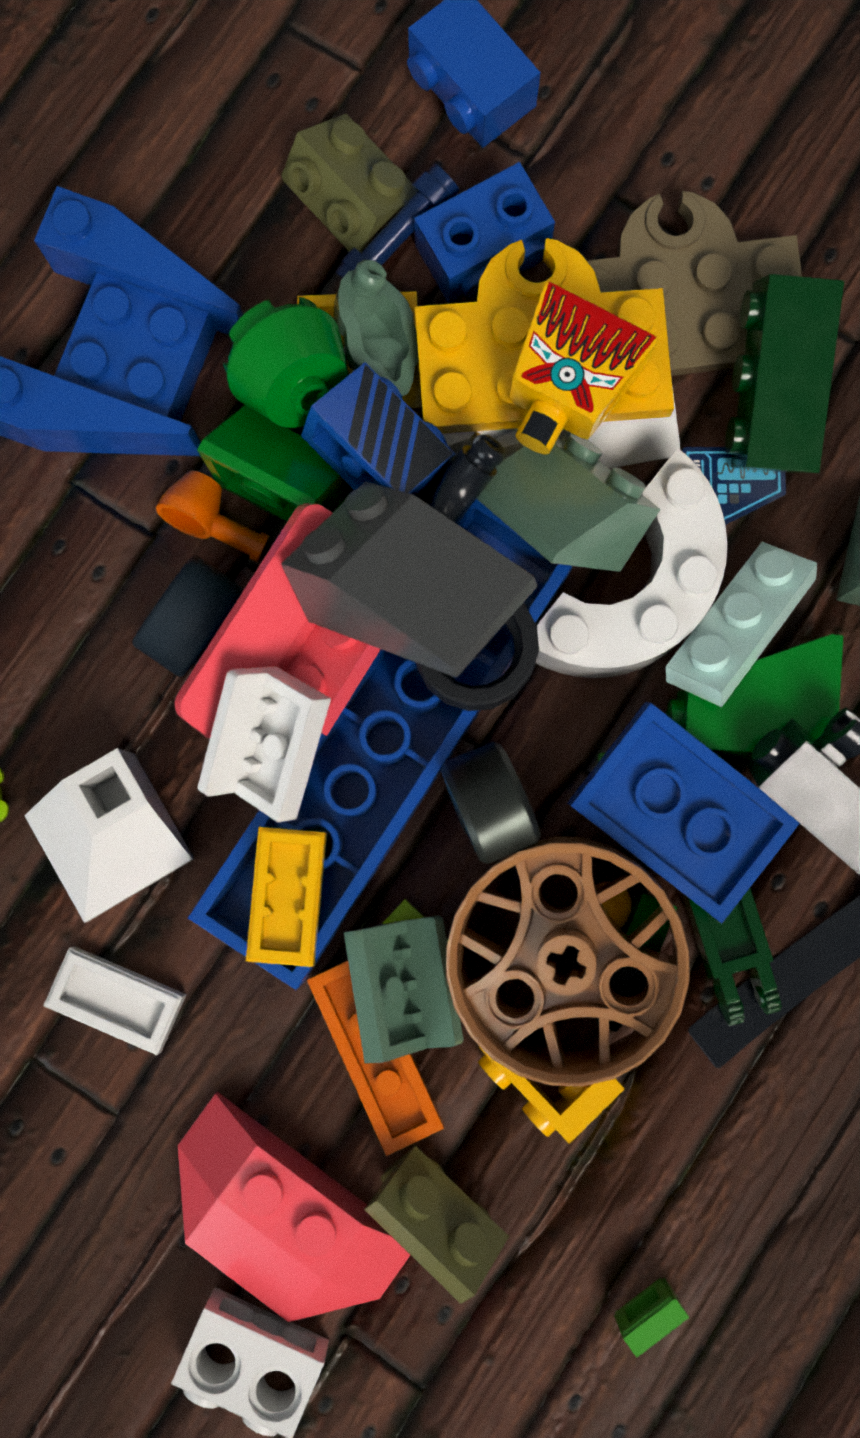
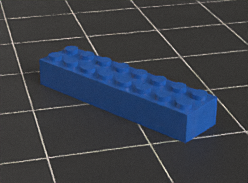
M476 499L463 516L459 526L535 576L537 587L523 603L537 625L569 576L573 566L549 562ZM506 623L457 678L453 677L456 681L471 686L485 685L500 678L511 665L515 652L513 636ZM381 649L328 735L321 734L297 819L276 822L259 810L188 919L246 957L258 828L325 832L327 836L315 956L316 965L441 773L444 762L450 759L481 710L467 711L445 704L428 690L417 669L416 662ZM254 962L295 990L305 982L315 965L313 967Z

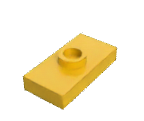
M266 827L258 828L246 952L247 962L313 967L315 965L327 833Z

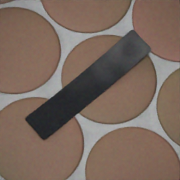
M860 896L773 959L774 962H770L781 999L782 1007L780 1011L769 1015L763 1012L756 1001L754 989L749 978L737 987L744 1008V1022L729 1026L726 1020H724L718 1003L689 1027V1034L714 1067L721 1068L792 1008L860 958Z

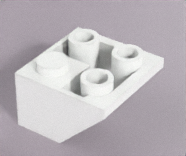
M119 748L114 749L61 780L24 815L84 923L91 921L194 860L193 855L135 754Z

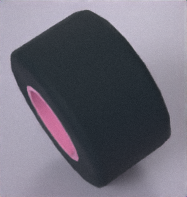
M197 555L192 556L173 579L132 640L133 646L176 676H184L243 592L242 587Z

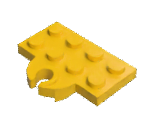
M546 238L543 262L550 268L552 273L548 281L659 337L645 369L603 422L670 417L674 411V399L663 288L601 293L594 269L580 252L558 240ZM522 240L508 245L491 258L479 280L477 302L415 306L423 421L433 424L442 434L519 428L528 410L513 403L509 396L513 375L542 289L547 280L534 283L521 276L519 268L523 264L525 256Z

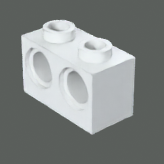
M215 1287L204 1307L171 1384L183 1389L184 1395L201 1407L213 1409L220 1406L241 1416L243 1422L251 1430L261 1435L275 1436L280 1434L286 1438H293L323 1368L329 1339L292 1322H287L273 1313ZM212 1343L223 1344L233 1352L235 1361L229 1364L216 1363L208 1356L205 1346ZM271 1371L284 1372L293 1380L295 1386L286 1391L274 1390L266 1383L263 1375Z

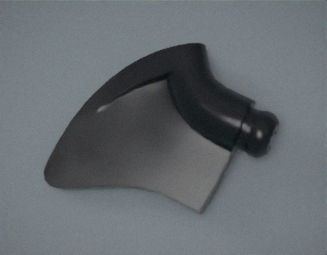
M475 431L448 465L440 481L419 499L459 525L470 506L496 475V467L501 464L505 457L504 448L495 438L489 435H481Z

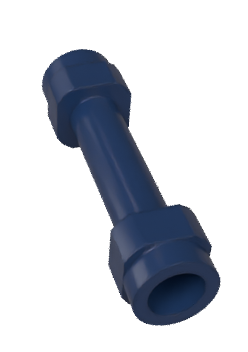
M434 164L427 172L423 171L411 184L416 193L361 253L354 247L341 260L343 262L341 266L335 271L341 279L348 271L354 270L356 265L363 260H373L382 266L414 232L415 217L456 196L460 191L458 186L440 166Z

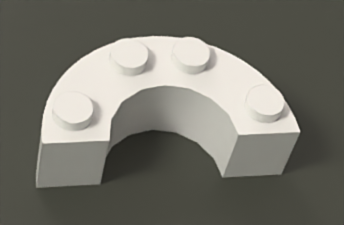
M679 448L675 450L642 493L643 496L661 509L645 533L652 553L650 578L646 586L633 598L612 605L584 603L563 592L537 624L539 642L537 664L552 671L575 677L605 678L624 675L652 664L666 655L696 628L711 608L721 586L726 566V526L723 512L711 484L698 466Z

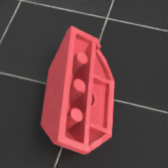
M219 1092L215 1093L178 1144L185 1244L287 1322L380 1299L410 1257V1254L364 1210L367 1206L366 1203Z

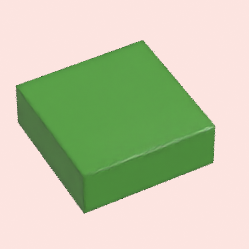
M659 1278L615 1312L616 1315H614L623 1340L636 1358L689 1318L680 1299L665 1278Z

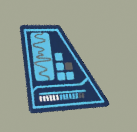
M684 447L681 450L698 466L711 484L723 512L725 525L786 494L785 472L731 468L732 454H727L725 447Z

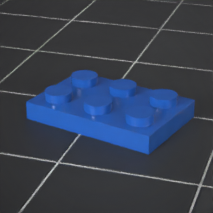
M645 702L567 802L577 812L720 923L724 922L800 824L761 789L649 702Z

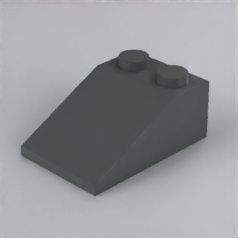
M366 481L359 488L352 491L346 500L316 530L308 534L303 543L281 563L308 622L456 678L537 587L535 576L415 495Z

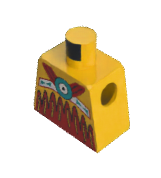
M547 280L542 289L511 383L509 399L518 406L528 410L515 434L516 439L530 450L544 455H548L551 452L563 429L582 439H589L643 372L659 337Z

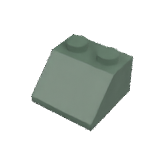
M570 434L567 440L558 438L548 455L537 453L523 446L496 467V475L477 497V500L549 562L617 572L622 570L661 510L642 495L646 488L644 483L620 468L613 467L610 470L599 461L603 454L602 451L588 440L574 434Z

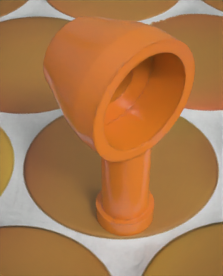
M191 470L170 486L161 496L156 505V511L169 525L196 538L207 539L211 536L249 555V559L258 563L268 544L270 535L264 532L259 534L219 514L222 488L214 479L204 473Z

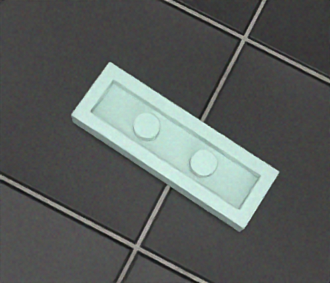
M761 542L709 609L702 621L665 666L666 682L722 707L816 580L817 563Z

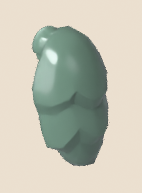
M363 260L356 265L354 270L348 271L340 282L334 301V320L337 322L340 334L343 336L344 350L349 367L352 370H356L366 362L380 377L390 380L403 397L410 391L414 380L415 367L418 364L417 335L413 312L404 296L385 279L387 276L385 269L376 261Z

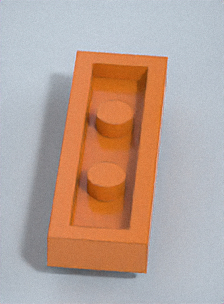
M348 960L307 979L309 987L385 1155L388 1156L444 1129V1122L412 1054L384 1063H364Z

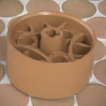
M551 837L539 840L533 846L500 859L469 890L454 916L447 942L446 978L458 1016L470 1037L492 1060L521 1077L547 1085L583 1087L615 1079L641 1065L665 1042L681 1014L689 985V949L681 920L660 882L636 858L611 844L586 837ZM592 856L610 861L627 871V873L596 889L592 870ZM516 865L522 897L487 888L500 873ZM562 874L571 878L578 890L576 900L563 908L548 904L541 892V884L548 876ZM641 882L656 897L660 906L630 935H627L610 917L602 903ZM478 901L520 913V921L515 937L507 950L469 928L474 907ZM666 921L669 923L672 934V955L657 952L643 945ZM567 945L578 949V957H573L569 965L558 961L559 954L565 951ZM468 948L493 964L485 971L472 977L468 964ZM621 967H635L646 976V986L637 995L630 997L622 996L616 993L610 986L611 976ZM509 979L524 981L531 987L534 993V1001L525 1008L515 1009L510 1007L502 1000L499 986ZM574 1017L599 1018V1048L587 1051H563L556 1021ZM609 1020L634 1029L632 1033L609 1045ZM543 1027L548 1048L529 1043L524 1038Z

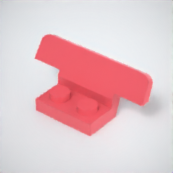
M304 503L294 510L176 696L175 710L178 716L209 739L225 678L229 670L278 667L331 698L321 734L327 736L381 650L308 622L281 565L303 543L306 536L316 530L332 514L331 511L322 505Z

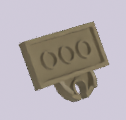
M682 191L677 212L686 221L688 232L678 236L670 235L664 232L658 224V216L664 203L660 194L655 195L631 213L617 244V257L587 262L595 271L601 293L663 288L671 376L734 368L737 356L744 354L747 329L740 327V309L745 292L752 290L753 282L768 274L802 277L797 235L737 242L731 221L714 202L696 193Z

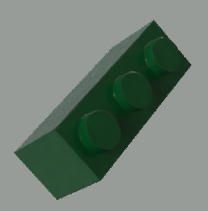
M768 274L753 282L752 290L745 292L740 309V327L747 329L744 354L737 356L732 377L733 391L740 392L737 417L730 418L725 436L726 453L732 454L731 468L790 473H820L845 280Z

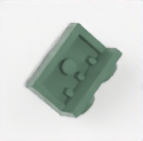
M441 916L395 921L344 932L364 1063H384L427 1048L453 1047L463 1043L460 1017L454 1008L446 978L447 939L444 921Z

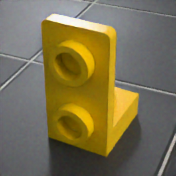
M479 1046L485 1055L478 1060V1063L488 1076L503 1090L512 1083L528 1100L522 1107V1110L533 1124L547 1137L556 1130L569 1144L625 1089L617 1078L583 1087L559 1086L558 1092L562 1097L554 1103L533 1080L521 1077L492 1060Z

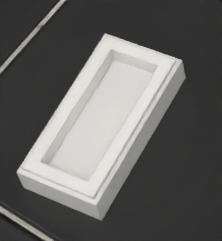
M73 946L69 947L43 1006L158 1055L164 1048L187 994Z

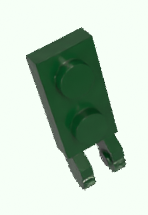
M749 888L723 923H720L681 892L709 979H713V989L727 1024L732 1026L744 1022V1008L732 974L747 969L750 971V980L756 1001L763 1012L769 1015L780 1011L782 1007L781 999L770 966V962H774L751 889Z

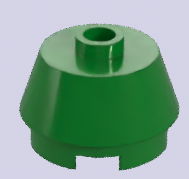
M299 297V304L290 303L275 308L270 300L263 301L243 314L228 334L234 344L228 356V363L223 362V367L227 373L230 391L241 403L281 427H303L311 405L348 376L341 334L337 322L330 314L319 309L306 298Z

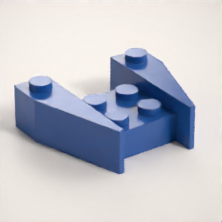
M57 186L34 242L55 273L91 285L54 376L0 356V436L41 451L200 456L197 451L201 444L192 426L181 422V419L216 332L229 334L233 325L243 315L240 305L114 206Z

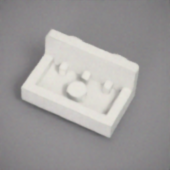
M278 667L229 670L225 678L205 754L198 790L208 797L235 793L276 822L297 819L331 698Z

